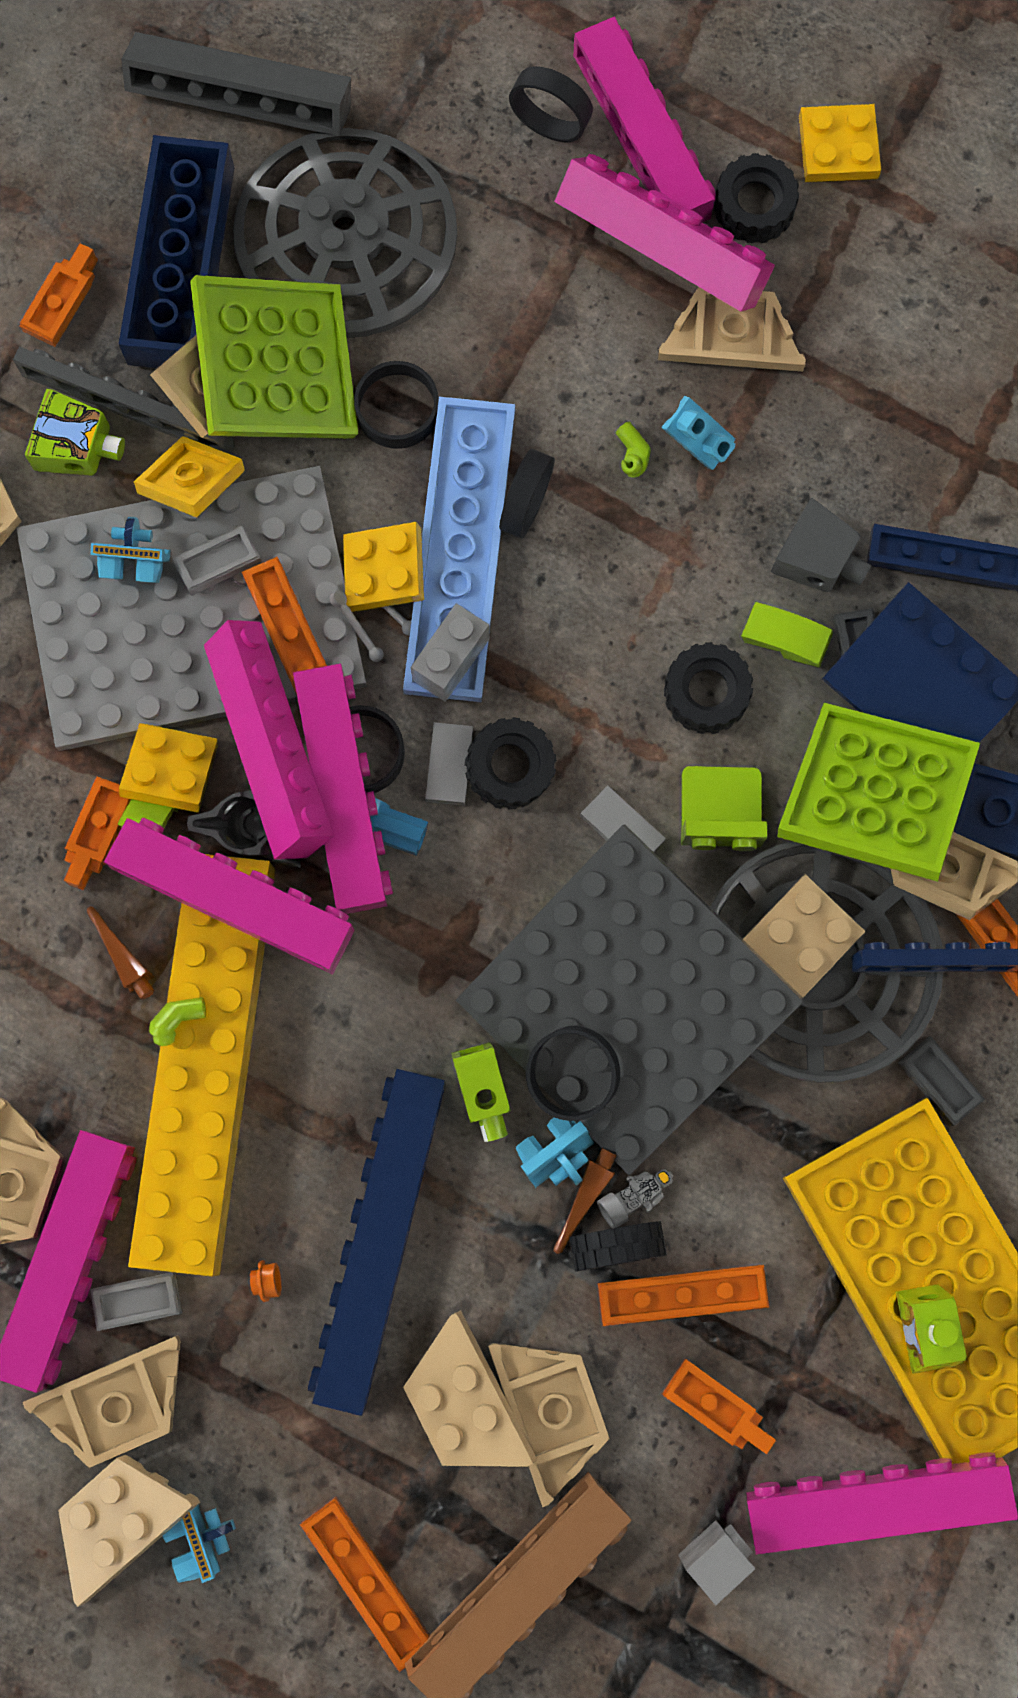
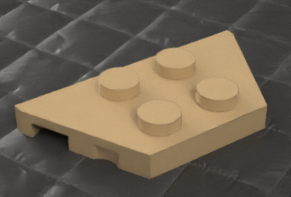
M698 287L690 299L689 306L681 313L674 325L673 331L666 342L662 343L658 353V360L801 372H803L806 362L804 355L799 354L792 339L793 331L788 320L781 314L782 307L775 292L767 291L762 292L756 307L740 312Z
M953 832L938 882L891 869L894 886L970 920L1018 883V861Z
M1 1097L0 1244H6L38 1237L64 1156L7 1100Z
M461 1310L452 1314L403 1387L442 1466L528 1467L534 1464L537 1458Z
M179 1335L22 1402L24 1408L30 1414L34 1413L51 1429L50 1432L60 1442L69 1445L73 1449L74 1454L89 1468L172 1432L181 1343Z
M498 1343L490 1344L488 1347L505 1398L537 1458V1461L530 1465L529 1469L542 1507L548 1506L560 1490L581 1471L584 1464L610 1439L580 1354Z
M127 1455L120 1456L111 1462L58 1510L73 1600L76 1606L79 1607L93 1598L200 1504L199 1499L191 1493L184 1495L170 1487L168 1479L156 1472L146 1471L141 1463Z

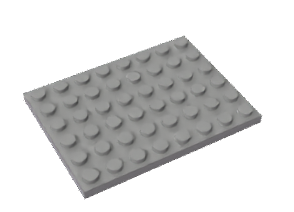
M320 466L232 483L197 518L157 501L149 500L16 527L54 743L58 751L135 736L139 723L173 728L226 717L227 715L204 644L227 620L262 623L289 703L298 701L242 572L191 596L172 559L241 525H244L261 558V563L278 556L326 665L341 663L344 676L352 674L355 689L367 687L356 632L341 609L334 607L329 599L330 595L338 590L345 594V580ZM128 517H137L140 529L152 530L153 532L152 542L139 541L138 547L170 550V562H163L159 583L136 581L137 559L124 558L123 579L99 578L98 556L90 555L91 543L124 545V540L111 538L112 527L125 528Z

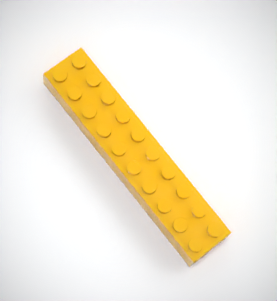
M205 854L211 858L214 857V855ZM228 857L238 863L237 870L249 876L252 870H255L274 880L275 869L270 861ZM181 903L167 1003L203 997L206 1006V1018L182 1021L174 1030L176 1033L175 1041L168 1046H160L128 1267L213 1277L219 1276L221 1270L265 942Z

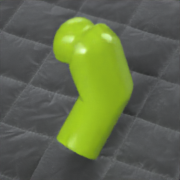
M629 421L620 426L615 434L627 448L625 458L621 462V468L629 477L635 478L646 471L651 448Z
M204 998L186 999L165 1004L150 1022L149 1032L153 1036L154 1043L159 1046H168L175 1041L176 1033L174 1030L182 1021L206 1018Z

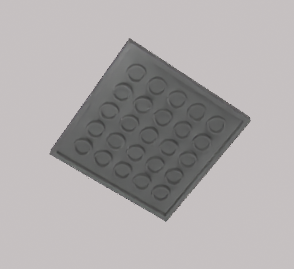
M625 824L608 839L456 999L525 1071L528 1057L535 1045L551 1032L563 1027L580 1026L591 1029L602 1035L611 1044L620 1065L618 1089L612 1100L600 1112L590 1118L579 1121L583 1123L589 1131L590 1137L601 1148L617 1155L615 1162L628 1175L641 1165L805 1000ZM577 1034L555 1036L545 1043L536 1060L535 1074L537 1083L565 1111L584 1112L599 1106L609 1092L612 1075L608 1058L595 1042Z

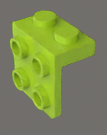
M688 766L684 768L681 775V845H691L694 850H714L716 846H732V850L754 851L757 847H761L767 839V821H762V775L760 770L748 767Z

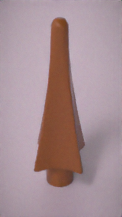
M92 906L87 908V914L109 952L123 987L128 988L130 993L135 990L141 1000L150 997L155 990L148 980L154 978V976L118 939L98 911Z
M602 1148L596 1161L591 1159L588 1161L582 1178L583 1181L580 1184L572 1209L554 1246L556 1254L563 1252L582 1218L615 1175V1172L611 1171L610 1168L617 1155Z

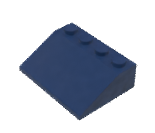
M909 582L893 597L822 678L826 684L859 712L975 742H980L1018 701V677Z

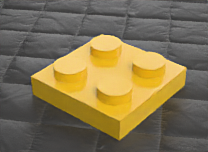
M875 104L801 107L799 123L805 182L879 178L881 164Z
M182 436L134 481L137 494L197 518L245 469L241 458Z
M417 522L343 534L345 595L347 597L346 604L351 609V612L424 600L421 527Z
M139 723L119 786L120 797L199 813L218 747L217 738Z

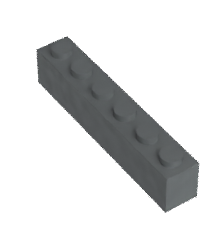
M135 32L121 58L125 91L335 136H340L351 110V77L139 32Z

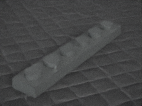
M19 346L13 358L22 377L178 439L184 436L228 454H231L235 447L232 436H209L207 434L201 438L174 404L172 407L163 404L154 395L146 391L138 390L137 393L124 388L120 382L111 377L104 376L100 379L90 375L85 368L78 364L70 362L68 365L55 361L50 354L40 349H34L32 352Z

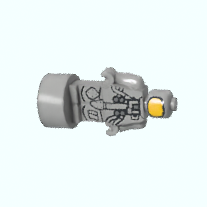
M663 1169L655 1174V1177L648 1172L628 1176L626 1183L629 1182V1187L616 1194L611 1192L596 1201L602 1216L611 1228H617L629 1221L628 1216L642 1206L646 1208V1213H650L652 1208L664 1197L662 1188L673 1183V1174L671 1171Z

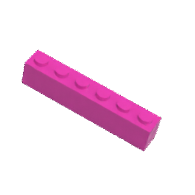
M614 16L575 33L573 56L645 189L648 192L656 190L667 195L671 199L669 204L679 210L686 208L702 216L701 222L711 219L713 205L716 201L714 187L709 180H704L701 175L695 152L692 149L688 150L685 146L679 123L676 119L671 120L666 111V103L662 92L658 88L654 89L649 80V71L645 61L642 58L638 59L633 51V43L629 32L626 29H621Z
M588 154L587 157L571 159L554 202L740 312L756 307L775 267L773 263L765 259L766 254L762 250L751 245L743 247L733 241L734 235L729 231L716 226L713 229L701 222L702 216L686 208L679 210L669 204L671 199L667 195L656 190L648 192L638 186L640 181L636 177L624 172L617 174L607 168L609 163L599 156Z
M227 620L204 644V648L274 860L308 858L334 836L262 623Z
M341 663L293 672L310 767L334 834L324 845L336 909L350 914L387 907L386 895L393 894L389 870L381 871L378 856L385 855L386 853L381 830L373 832L371 816L378 815L374 791L366 792L363 777L371 776L367 753H359L356 738L363 737L359 713L351 714L349 700L356 698L352 674L344 676Z
M129 818L126 819L104 861L112 870L333 975L355 931L352 924L347 922L349 915L329 905L326 906L324 911L310 905L312 898L296 889L289 888L288 892L285 893L272 887L275 880L258 871L252 870L249 876L236 869L237 862L220 853H215L214 857L211 858L199 852L201 845L184 836L179 835L175 841L162 834L164 831L163 827L146 818H142L140 823Z
M80 1130L0 1343V1381L35 1393L46 1390L48 1384L54 1385L62 1367V1360L58 1359L63 1343L68 1344L71 1341L77 1326V1319L73 1318L78 1302L83 1303L86 1300L92 1285V1278L88 1277L93 1261L99 1262L107 1244V1238L103 1237L108 1220H115L122 1203V1197L118 1196L123 1180L129 1181L133 1174L137 1158L132 1156L135 1147Z
M986 1452L970 1455V1462L952 1464L951 1459L941 1458L925 1462L926 1468L909 1470L908 1465L897 1464L883 1467V1474L866 1476L864 1470H852L840 1473V1480L823 1482L821 1476H808L797 1479L796 1486L780 1488L779 1482H765L754 1485V1491L746 1492L756 1555L1018 1520L1009 1465L1002 1457L996 1458L995 1453Z

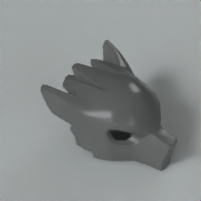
M251 790L228 796L211 811L188 816V831L212 836L223 847L232 852L288 866L301 867V863L294 859L274 860Z

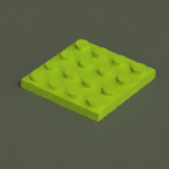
M195 275L190 283L209 436L353 439L358 435L340 284Z
M824 703L778 827L777 837L938 882L980 743Z

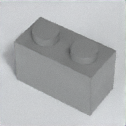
M456 603L410 667L412 680L446 702L489 641V624Z
M717 1520L678 1554L686 1571L715 1606L755 1570V1567L748 1559L753 1553L748 1544L731 1524L723 1529Z

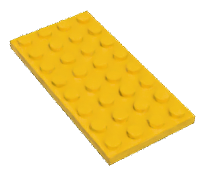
M925 1098L783 1177V1180L940 1459H951L952 1464L970 1462V1455L986 1452L995 1453L996 1458H1001L1018 1448V1252L929 1099ZM939 1285L950 1293L956 1301L967 1360L955 1367L913 1374L896 1291Z

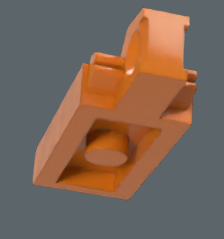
M80 243L70 261L63 259L61 263L56 262L20 321L19 326L23 332L56 347L92 286L95 278L92 271L98 261L93 249Z
M98 776L95 778L65 847L67 850L65 861L71 863L64 881L68 885L83 891L92 871L99 874L103 865H106L104 861L121 830L118 822L131 799L120 797L119 784Z
M687 1359L683 1360L661 1393L732 1446L735 1444L741 1450L749 1441L762 1452L768 1454L776 1439L758 1427L763 1417L756 1412L755 1408Z

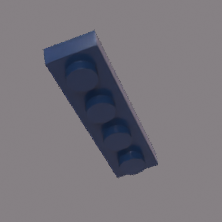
M874 524L871 529L866 562L874 567L1018 591V548Z
M874 942L864 944V949L852 955V972H1013L1018 969V949H1011L1009 942L985 944V949H971L968 942L945 944V949H930V943L927 942L905 944V949H890L889 943Z

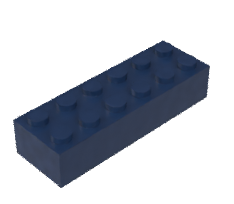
M153 135L119 338V347L127 365L158 368L196 335L190 281L195 275L218 277L235 169L228 143Z

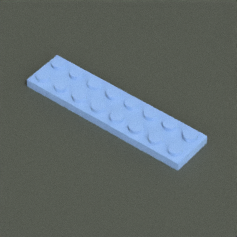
M439 396L422 531L424 600L416 601L413 604L403 693L406 695L438 698L412 680L410 667L456 603L488 623L490 634L501 539L499 523L505 503L515 404ZM489 641L448 699L482 702Z

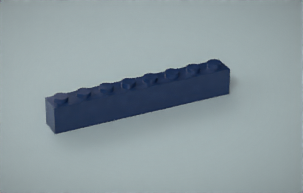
M396 1069L394 1078L388 1076L386 1078L381 1099L388 1102L384 1118H376L371 1141L378 1142L374 1159L366 1158L361 1176V1182L367 1183L364 1199L356 1198L350 1223L357 1224L353 1241L347 1239L345 1241L340 1259V1264L346 1266L343 1282L335 1281L329 1306L336 1308L332 1325L324 1324L320 1337L319 1349L325 1350L321 1367L314 1365L308 1385V1391L314 1392L312 1404L359 1416L365 1413L444 1094L445 1080Z

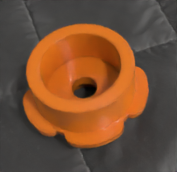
M264 1260L259 1261L257 1270H251L250 1272L252 1294L254 1296L259 1295L262 1302H267L270 1298L280 1297L282 1291L281 1273L278 1264H265Z

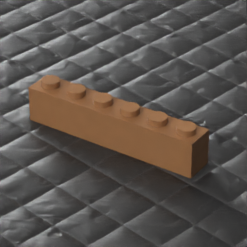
M587 1472L430 1634L428 1640L405 1663L408 1679L427 1698H469L477 1681L485 1673L489 1675L501 1665L505 1657L504 1653L516 1641L521 1642L531 1634L536 1625L535 1621L545 1610H551L560 1604L566 1595L567 1587L577 1577H584L593 1569L597 1562V1556L608 1545H615L623 1538L628 1528L627 1525L632 1521L625 1509Z

